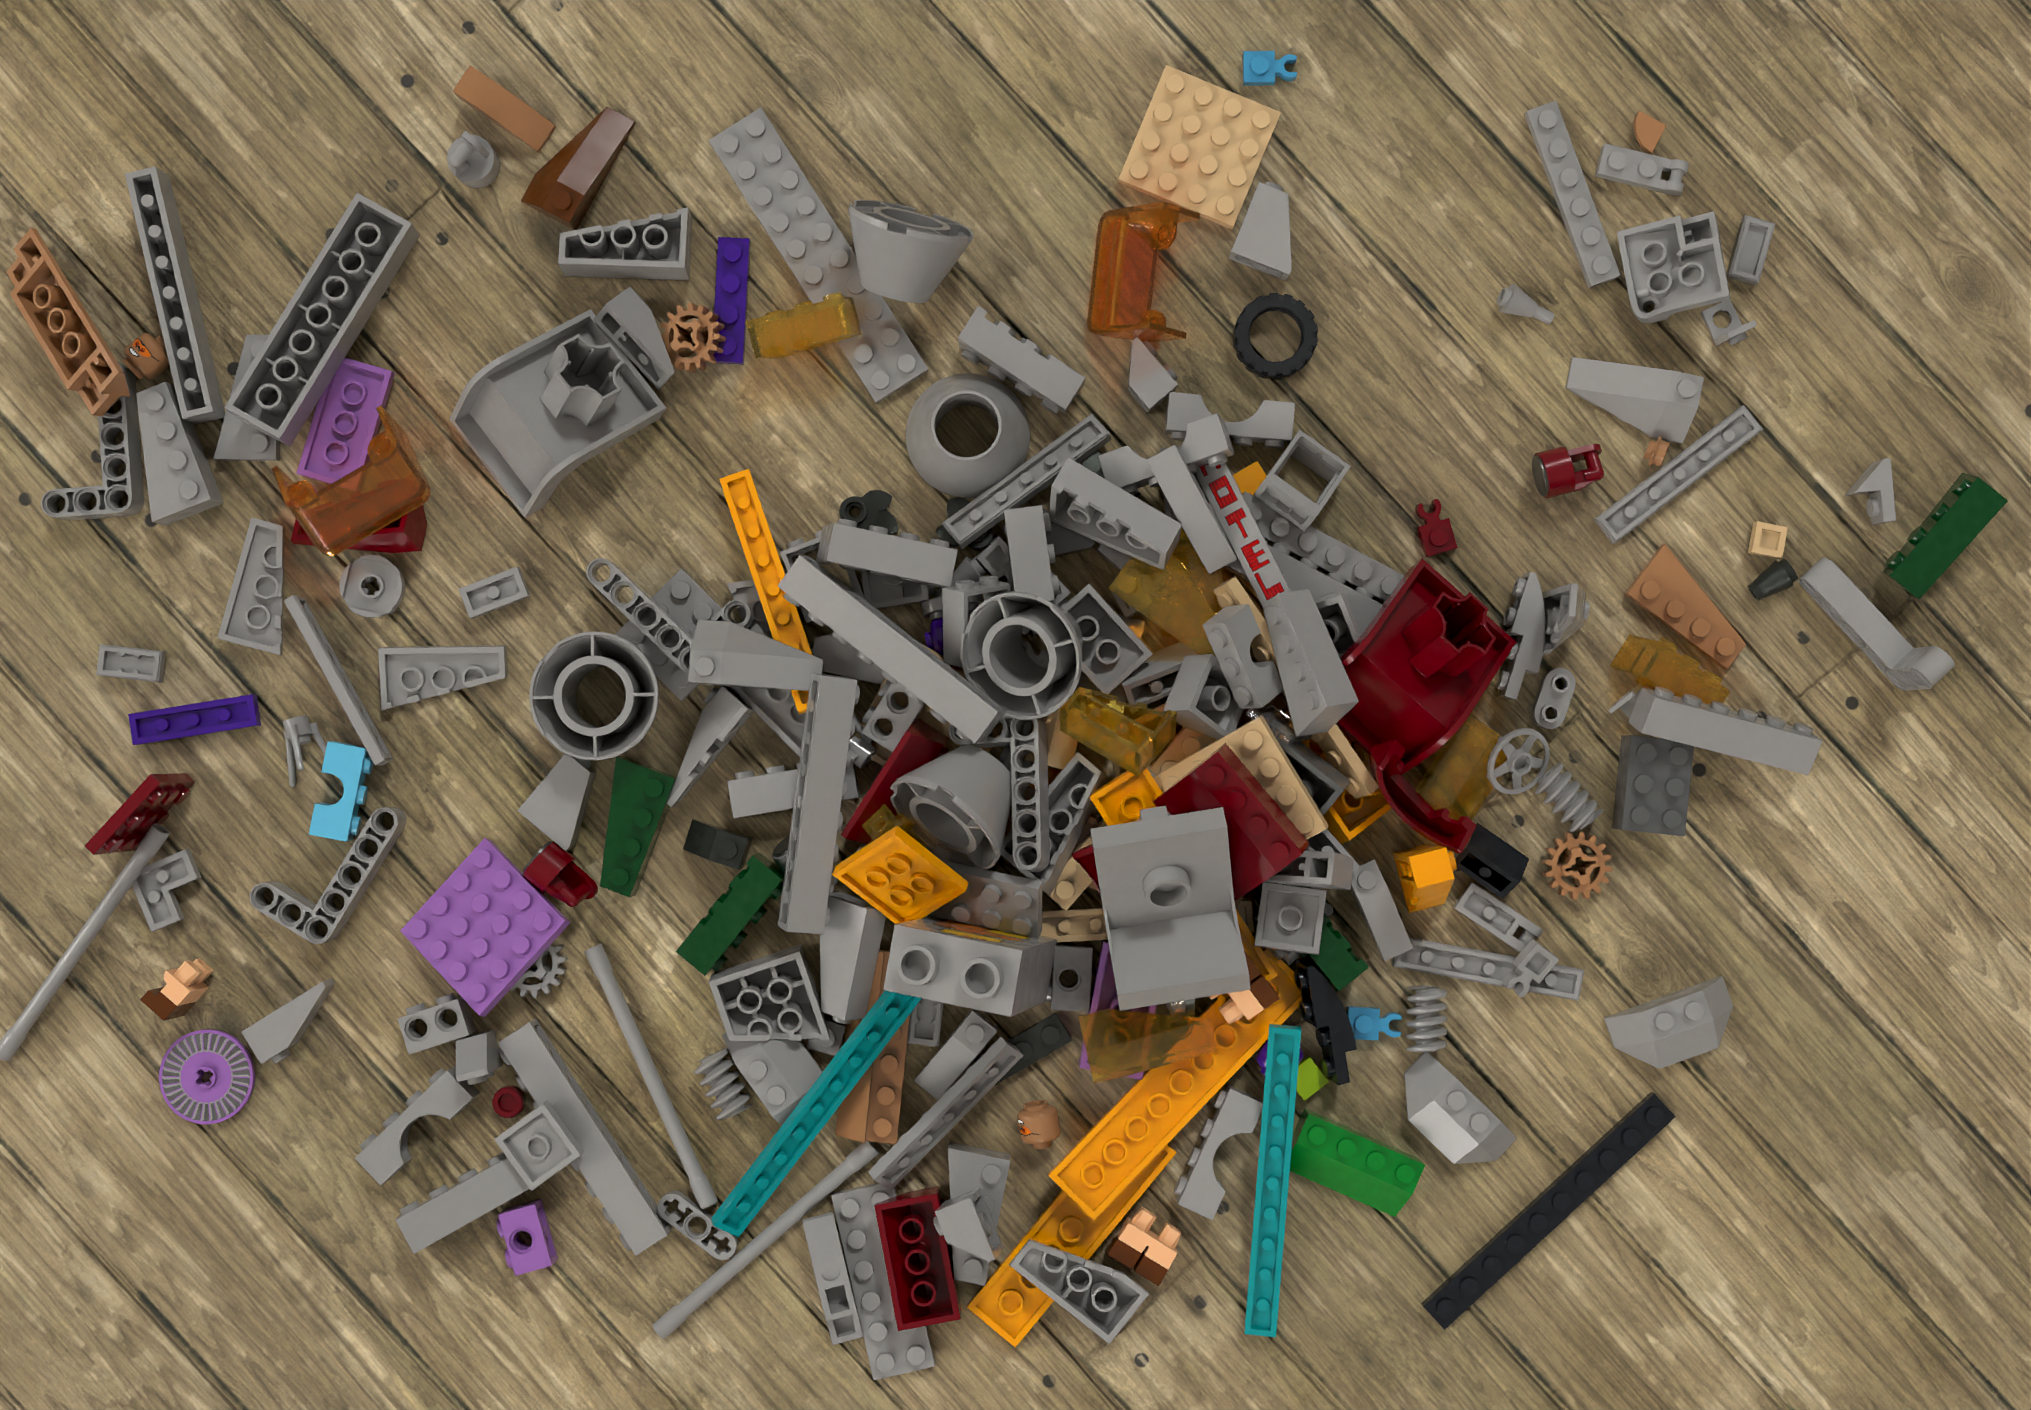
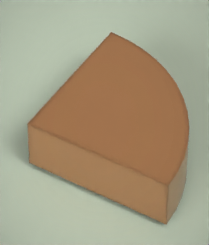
M1638 111L1635 115L1633 129L1639 147L1645 153L1651 154L1667 125L1641 111Z

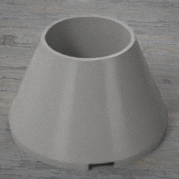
M861 199L854 200V204L850 202L848 207L861 286L875 294L904 302H928L971 243L973 231L946 217L933 214V217L916 213V208L895 203Z
M955 374L932 384L916 400L909 414L906 426L907 450L916 471L933 488L942 493L958 497L976 498L1025 462L1030 444L1029 421L1020 400L1004 384L981 374ZM972 405L984 409L994 418L998 426V434L994 443L980 455L974 457L953 455L945 450L937 439V431L941 420L949 411L959 406Z
M1012 591L1000 593L981 603L970 615L966 630L962 633L960 656L962 667L967 680L1006 710L1005 716L1023 720L1042 718L1058 710L1073 695L1081 675L1083 639L1080 627L1074 617L1054 603L1028 592ZM1023 626L1034 630L1046 644L1049 654L1048 669L1037 665L1027 655L1021 636Z
M583 632L559 641L539 661L531 679L529 701L537 728L559 751L578 759L605 760L629 751L648 733L658 710L659 687L650 662L635 645L626 639L610 633ZM609 667L623 681L626 700L621 714L612 723L598 728L583 718L577 706L576 695L580 682L589 672L597 668Z
M962 745L899 777L892 784L890 789L894 791V794L890 799L893 807L910 830L933 849L937 845L952 854L950 860L961 865L980 869H989L995 865L1000 857L1012 804L1011 774L999 760L978 747Z

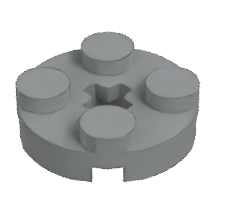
M364 555L350 563L342 572L339 589L342 598L345 599L351 611L369 618H380L393 614L402 602L405 594L403 571L391 560L378 555ZM373 578H376L380 589L375 591L374 595H369L370 590L365 588L366 582H372Z

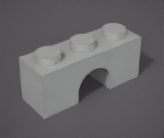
M1249 604L1226 606L1202 625L1239 709L1263 708L1284 690L1280 675L1273 661L1253 662L1251 659V642L1261 631Z

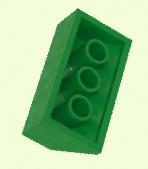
M1305 1108L1293 1132L1291 1172L1393 1217L1398 1214L1413 1195L1425 1167V1164L1415 1156Z

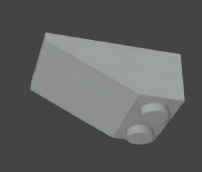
M1090 584L1062 607L1074 617L1082 633L1081 671L1105 697L1153 655Z

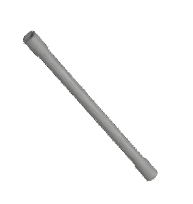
M156 823L150 827L137 846L136 852L14 1025L7 1030L0 1040L1 1060L10 1061L26 1039V1035L122 898L149 860L156 855L168 838L170 832L165 827Z
M602 943L584 951L595 976L600 981L686 1171L696 1200L701 1209L709 1207L716 1203L718 1199L708 1177L700 1166L627 1005Z
M865 1141V1143L860 1144L839 1166L678 1305L673 1306L652 1324L655 1332L662 1339L669 1336L686 1321L690 1314L853 1173L862 1169L880 1152L873 1142Z

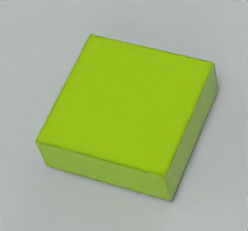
M1310 1056L1306 1057L1298 1065L1296 1091L1305 1101L1329 1083Z

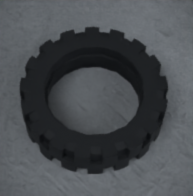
M1269 293L1267 296L1257 297L1253 302L1246 305L1234 327L1233 346L1236 349L1238 360L1243 362L1248 371L1259 374L1258 376L1266 379L1269 377L1277 380L1294 375L1307 364L1317 346L1318 326L1313 320V313L1304 307L1305 304L1301 300L1297 301L1289 294H1284L1283 296L1278 295V293ZM1279 311L1288 314L1297 322L1301 331V342L1297 352L1284 361L1271 362L1261 358L1254 351L1250 343L1249 332L1252 323L1258 316L1266 312Z

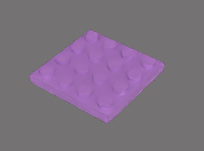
M484 838L400 931L479 1016L485 1017L571 922L523 876V873L490 839Z

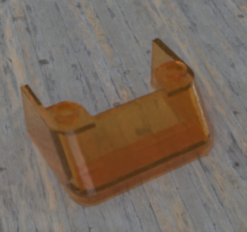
M1162 201L1108 210L1102 215L1097 230L1087 326L1091 333L1104 337L1130 340L1138 337L1140 341L1146 340L1148 342L1186 339V332L1166 327L1164 314L1157 310H1151L1157 251L1167 249L1172 245L1177 236L1178 223L1200 220V213Z
M382 405L377 407L376 410L385 431L376 435L368 445L367 450L371 461L317 492L316 488L305 480L294 483L278 466L272 468L286 505L315 547L326 556L339 554L422 506L430 497V486L406 432Z

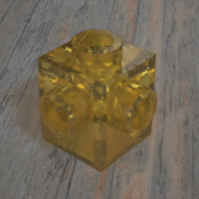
M886 804L862 825L872 838L869 844L895 826H899L912 838L919 841L911 831L914 827L913 823L902 812L899 815L895 814Z

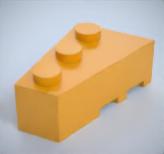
M1425 844L1394 852L1393 857L1408 913L1445 904L1455 879L1453 871L1457 870L1452 851L1448 852L1447 848L1443 846Z

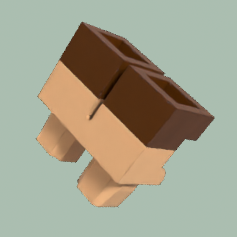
M1245 950L1244 953L1250 977V990L1228 993L1231 999L1218 1008L1229 1024L1239 1020L1244 1015L1249 1020L1280 999ZM1219 995L1209 996V998L1213 1000Z
M200 958L195 959L194 962L187 960L177 969L166 970L164 973L165 987L148 990L140 1001L163 1021L185 1016L209 988L204 981L214 970Z
M1141 1206L1132 1219L1129 1217L1125 1219L1116 1237H1113L1106 1247L1107 1254L1130 1269L1134 1267L1136 1273L1159 1286L1177 1255L1176 1245L1178 1244L1181 1231L1166 1222L1159 1235H1156L1149 1230L1156 1219V1215Z

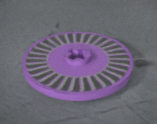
M202 1029L182 1036L170 1046L160 1065L159 1084L164 1100L178 1116L197 1124H214L231 1118L246 1105L254 1089L255 1068L250 1053L237 1038L220 1030ZM211 1071L213 1073V1076L210 1078L211 1082L204 1083L201 1079L204 1076V1072Z

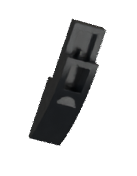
M1302 959L1295 960L1297 971L1294 972V979L1302 1001L1299 1002V1010L1302 1018L1317 1028L1315 1031L1316 1039L1319 1046L1322 1047L1323 1058L1320 1060L1322 1072L1325 1077L1337 1085L1350 1083L1345 1052L1356 1050L1357 1047L1344 1006L1333 987L1314 966Z

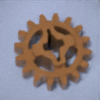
M688 303L687 309L678 305L676 315L668 312L667 316L670 321L668 324L663 322L660 324L665 329V333L661 334L671 363L674 364V368L681 371L685 369L688 372L695 373L696 367L705 371L707 361L715 364L717 362L713 356L715 352L723 353L724 351L718 347L719 342L726 341V337L719 334V331L725 328L723 324L716 322L719 316L712 311L709 312V308L703 305L698 307L693 303ZM692 318H699L698 320L693 319L691 322H686ZM693 353L697 354L694 357H690Z
M1577 831L1574 838L1570 832H1565L1564 841L1554 838L1553 842L1556 847L1554 849L1545 848L1550 857L1549 859H1542L1541 863L1548 865L1549 869L1542 874L1545 877H1552L1548 884L1550 888L1559 886L1558 895L1565 896L1569 891L1570 899L1577 900L1579 893L1583 898L1589 899V890L1600 893L1601 889L1598 884L1600 882L1609 883V880L1604 877V873L1611 872L1613 868L1606 866L1605 861L1612 857L1609 854H1602L1606 847L1604 843L1594 844L1596 836L1589 835L1585 839L1584 832ZM1578 844L1587 847L1593 854H1584ZM1564 852L1562 860L1560 861V863H1557L1560 854ZM1576 860L1586 861V863L1578 867V871L1567 869L1576 864ZM1596 868L1595 874L1590 880V875L1593 869ZM1569 876L1575 886L1568 885L1561 877Z

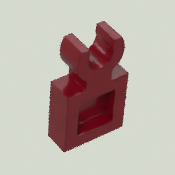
M1438 499L1432 500L1433 512L1431 514L1424 511L1422 503L1416 505L1417 516L1425 522V525L1417 527L1425 558L1458 548L1449 518L1444 520L1439 518L1441 503Z

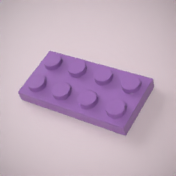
M344 358L317 403L296 474L353 491L361 490L395 377L393 371Z

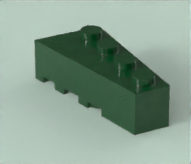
M1961 473L1922 524L1909 535L1902 549L1890 556L1885 564L1887 568L1883 573L1909 594L1920 599L2008 500L1979 477Z
M616 756L600 887L629 898L636 895L670 808L667 802L677 777L626 757Z
M760 852L751 856L746 863L748 867L735 876L729 884V890L716 900L709 909V914L706 918L701 919L676 950V953L704 976L711 970L714 973L719 971L728 960L724 956L731 946L736 949L748 935L744 932L745 928L751 921L756 925L768 911L764 905L772 897L777 900L782 894L784 873Z
M1263 883L1254 888L1257 894L1253 898L1259 906ZM1324 913L1319 955L1298 954L1303 960L1309 958L1329 984L1340 991L1367 970L1369 966L1362 958L1359 959L1351 951L1353 949L1350 943L1338 930H1334L1331 920Z

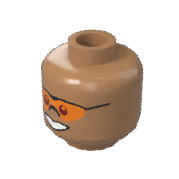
M143 333L124 349L126 358L123 359V362L140 380L143 377L153 380L170 367L164 339L161 335L154 338L148 333Z
M1047 1100L1027 1102L1017 1115L1020 1138L1024 1143L1033 1144L1034 1149H1044L1052 1146L1051 1141L1058 1138L1061 1133L1057 1108L1048 1104Z

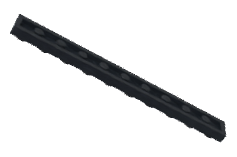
M1650 1092L1421 1303L1422 1306L1445 1330L1676 1116L1655 1093Z

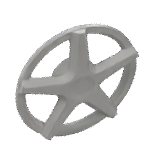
M1530 728L1517 729L1506 734L1504 737H1499L1498 743L1490 754L1487 765L1488 774L1486 777L1492 786L1505 794H1519L1533 787L1538 779L1543 776L1549 763L1550 752L1545 737L1538 731ZM1529 735L1519 749H1516L1509 742L1517 736ZM1536 739H1539L1544 747V759L1535 758L1529 754ZM1502 749L1507 756V761L1494 769L1495 760ZM1531 768H1541L1537 776L1524 787L1521 786L1522 775L1527 774ZM1511 772L1513 789L1502 787L1496 778Z

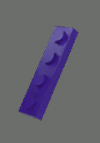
M718 237L714 313L719 316L716 322L723 324L725 327L719 331V334L726 337V341L719 342L718 347L724 350L723 353L715 352L713 356L717 361L716 363L744 365L751 248L749 238Z
M256 694L128 714L133 745L261 726Z

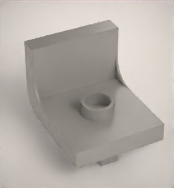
M591 309L509 351L483 367L466 384L449 419L524 518L545 507L559 483L573 470L592 457L659 420L666 410L665 405L625 353L594 320L596 315Z
M1166 806L1140 810V817L1135 822L1090 829L1120 1011L1250 990L1249 971L1234 901L1228 829L1223 807L1171 815L1168 813Z

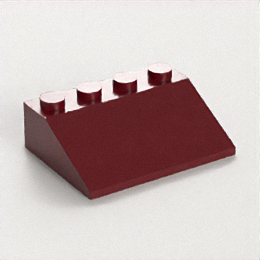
M1226 743L1152 801L1156 807L1166 806L1168 813L1171 815L1223 807L1228 829L1234 901L1285 868L1302 855L1309 844Z

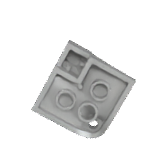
M1714 211L1682 219L1679 215L1617 232L1630 304L1634 315L1639 321L1654 323L1666 320L1674 313L1731 299L1718 222ZM1649 304L1655 305V308H1654L1653 311H1651V312H1645V311H1644V309H1645V307H1646L1647 305H1649Z

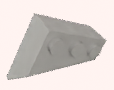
M801 944L711 975L709 984L729 1041H768L769 1039H789V1041L802 1039L830 1040L825 1015L821 1011V1000Z

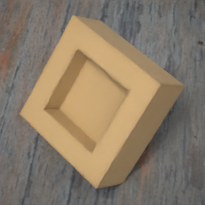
M1759 521L1753 522L1748 553L1776 559L1783 558L1788 527Z

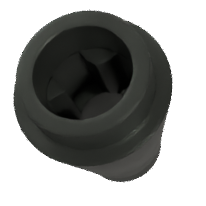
M1782 559L1779 562L1775 560L1747 587L1754 598L1760 601L1763 598L1794 586L1793 582L1799 578L1786 559Z

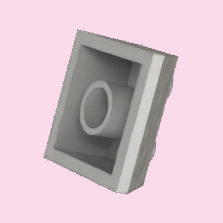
M1212 654L1184 657L1163 712L1185 728L1220 739L1236 730L1243 709L1238 708L1217 658Z
M980 1188L945 1201L935 1211L936 1217L933 1218L935 1228L940 1236L944 1235L947 1243L988 1262L995 1260L1004 1247Z

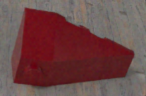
M416 478L386 480L378 483V488L362 493L359 490L351 493V498L335 504L330 501L297 513L291 542L299 545L386 553L422 551L427 520L418 480Z

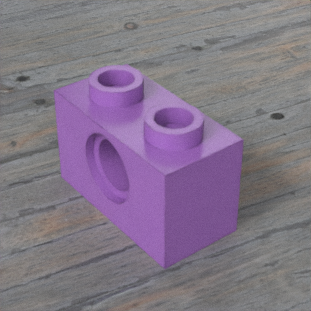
M541 1198L505 1208L498 1214L497 1230L500 1237L505 1238L507 1250H505L506 1262L509 1268H513L515 1276L552 1266L557 1261V1252ZM519 1231L528 1232L532 1237V1244L522 1243L519 1239Z

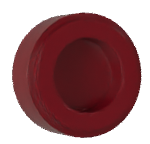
M514 1085L502 1087L494 1094L492 1099L494 1111L503 1118L517 1116L523 1111L526 1104L524 1092Z

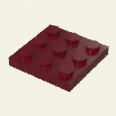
M186 773L150 774L86 843L85 847L93 855L136 851L137 846L154 823L163 824L169 817L167 812L174 804H180L189 796L191 792L189 788L195 781Z

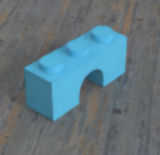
M327 741L321 772L337 776L343 783L344 793L342 798L335 804L315 803L308 835L346 842L353 840V835L358 836L362 818L357 817L360 804H365L368 787L364 786L366 774H371L374 764L365 747L337 741Z

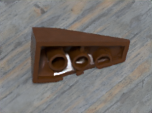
M606 107L534 175L521 202L573 230H578L633 129L635 121Z

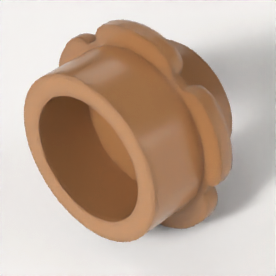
M1658 437L1656 442L1652 440L1649 442L1644 458L1649 459V466L1654 464L1661 467L1670 443L1662 441V437Z

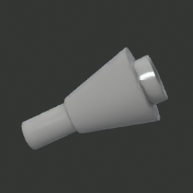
M1511 284L1508 288L1504 287L1497 298L1500 313L1533 317L1548 325L1554 318L1553 312L1538 306L1532 298L1515 284Z
M966 556L953 573L951 587L955 586V582L959 580L979 582V577L984 576L987 571L976 557L971 560ZM942 588L937 590L935 594H932L934 598L942 597Z

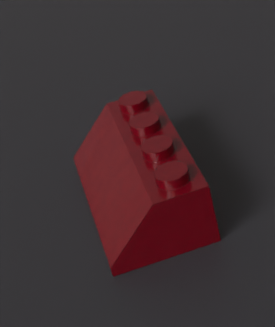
M917 718L902 736L844 828L841 836L868 845L895 826H899L896 824V821L900 816L890 799L894 794V791L890 789L892 784L899 777L948 753L949 749L944 746L949 737Z
M939 1186L906 1192L874 1204L898 1331L961 1319L962 1308L957 1282L954 1280L950 1245L946 1242L944 1235L940 1236L933 1221V1218L936 1217L935 1211L942 1205Z

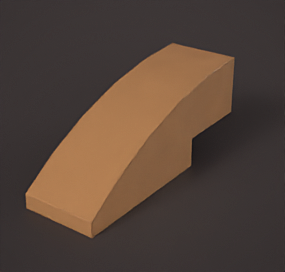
M471 65L453 89V92L460 100L485 115L488 120L537 152L541 151L556 128L553 123Z

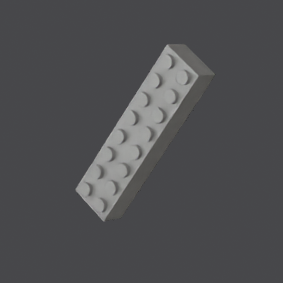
M356 193L224 408L240 420L290 447L420 236L414 225L361 194Z

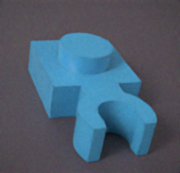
M1243 51V86L1274 85L1275 76H1279L1284 81L1295 80L1297 72H1288L1284 66L1286 64H1295L1297 56L1288 54L1280 60H1275V51Z
M1347 1006L1346 1013L1355 1039L1378 1040L1379 1031L1394 1038L1401 1036L1400 1031L1389 1029V1022L1391 1020L1402 1019V1016L1398 1013L1390 1012L1380 1017L1379 1008Z

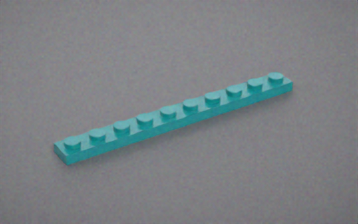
M889 991L882 993L712 1216L713 1226L736 1237L743 1233L922 998Z
M1269 1024L1244 1334L1276 1337L1301 1040V1027Z

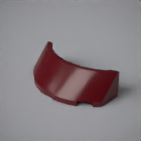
M1396 739L1374 745L1370 752L1371 770L1391 808L1407 825L1426 839L1439 846L1446 847L1447 850L1461 854L1477 825L1468 816H1460L1459 820H1454L1448 817L1450 811L1446 808L1434 810L1400 774L1405 766L1403 761L1400 760L1405 753V748Z

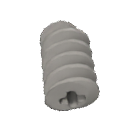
M1560 762L1538 779L1539 786L1535 793L1537 795L1544 792L1548 793L1543 802L1545 804L1553 801L1556 802L1552 812L1554 814L1560 811L1565 812L1560 821L1565 823L1572 820L1573 823L1569 828V831L1572 833L1592 823L1604 810H1595L1597 802L1594 799L1586 801L1589 796L1586 790L1577 792L1581 785L1577 780L1568 783L1572 774L1569 771L1560 773L1564 766Z
M1408 986L1407 988L1416 991V994L1408 996L1407 1001L1415 1003L1416 1007L1407 1009V1013L1416 1016V1019L1407 1022V1026L1416 1029V1032L1406 1035V1038L1415 1041L1416 1045L1407 1047L1406 1050L1412 1052H1437L1439 1049L1445 1048L1447 1042L1438 1037L1446 1035L1447 1029L1438 1024L1446 1022L1447 1016L1438 1012L1445 1010L1447 1004L1438 999L1446 997L1447 991L1435 986Z
M728 1048L721 1049L697 1061L701 1065L694 1071L695 1075H706L699 1083L700 1086L711 1085L705 1096H716L717 1099L710 1107L711 1109H722L716 1116L717 1120L730 1118L752 1106L744 1105L751 1097L749 1093L739 1094L745 1087L744 1082H733L739 1076V1071H728L734 1064L733 1059H722L729 1052Z

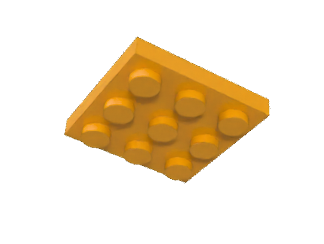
M895 826L836 865L832 874L895 924L927 916L966 892L968 886L967 880L899 826Z

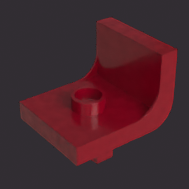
M1422 558L1406 572L1367 629L1340 657L1359 702L1336 724L1341 731L1369 755L1374 745L1396 739L1405 748V753L1400 759L1405 764L1400 772L1403 775L1441 748L1458 731L1516 644V641L1486 615L1489 609L1469 592L1464 596Z

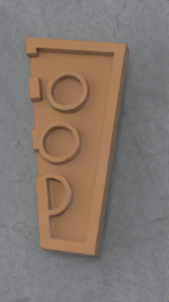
M1665 544L1659 547L1624 594L1722 669H1728L1746 645Z

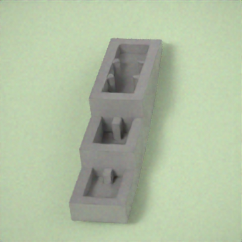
M1173 445L1147 459L1171 508L1182 524V528L1208 573L1211 574L1238 560L1211 504L1207 502L1194 474H1191L1178 446Z

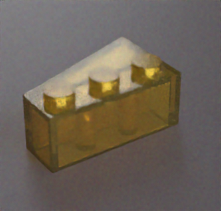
M841 292L824 296V301L813 304L812 301H807L794 305V309L786 311L776 310L766 313L763 317L747 320L746 325L755 358L780 359L862 335L853 298L842 296Z

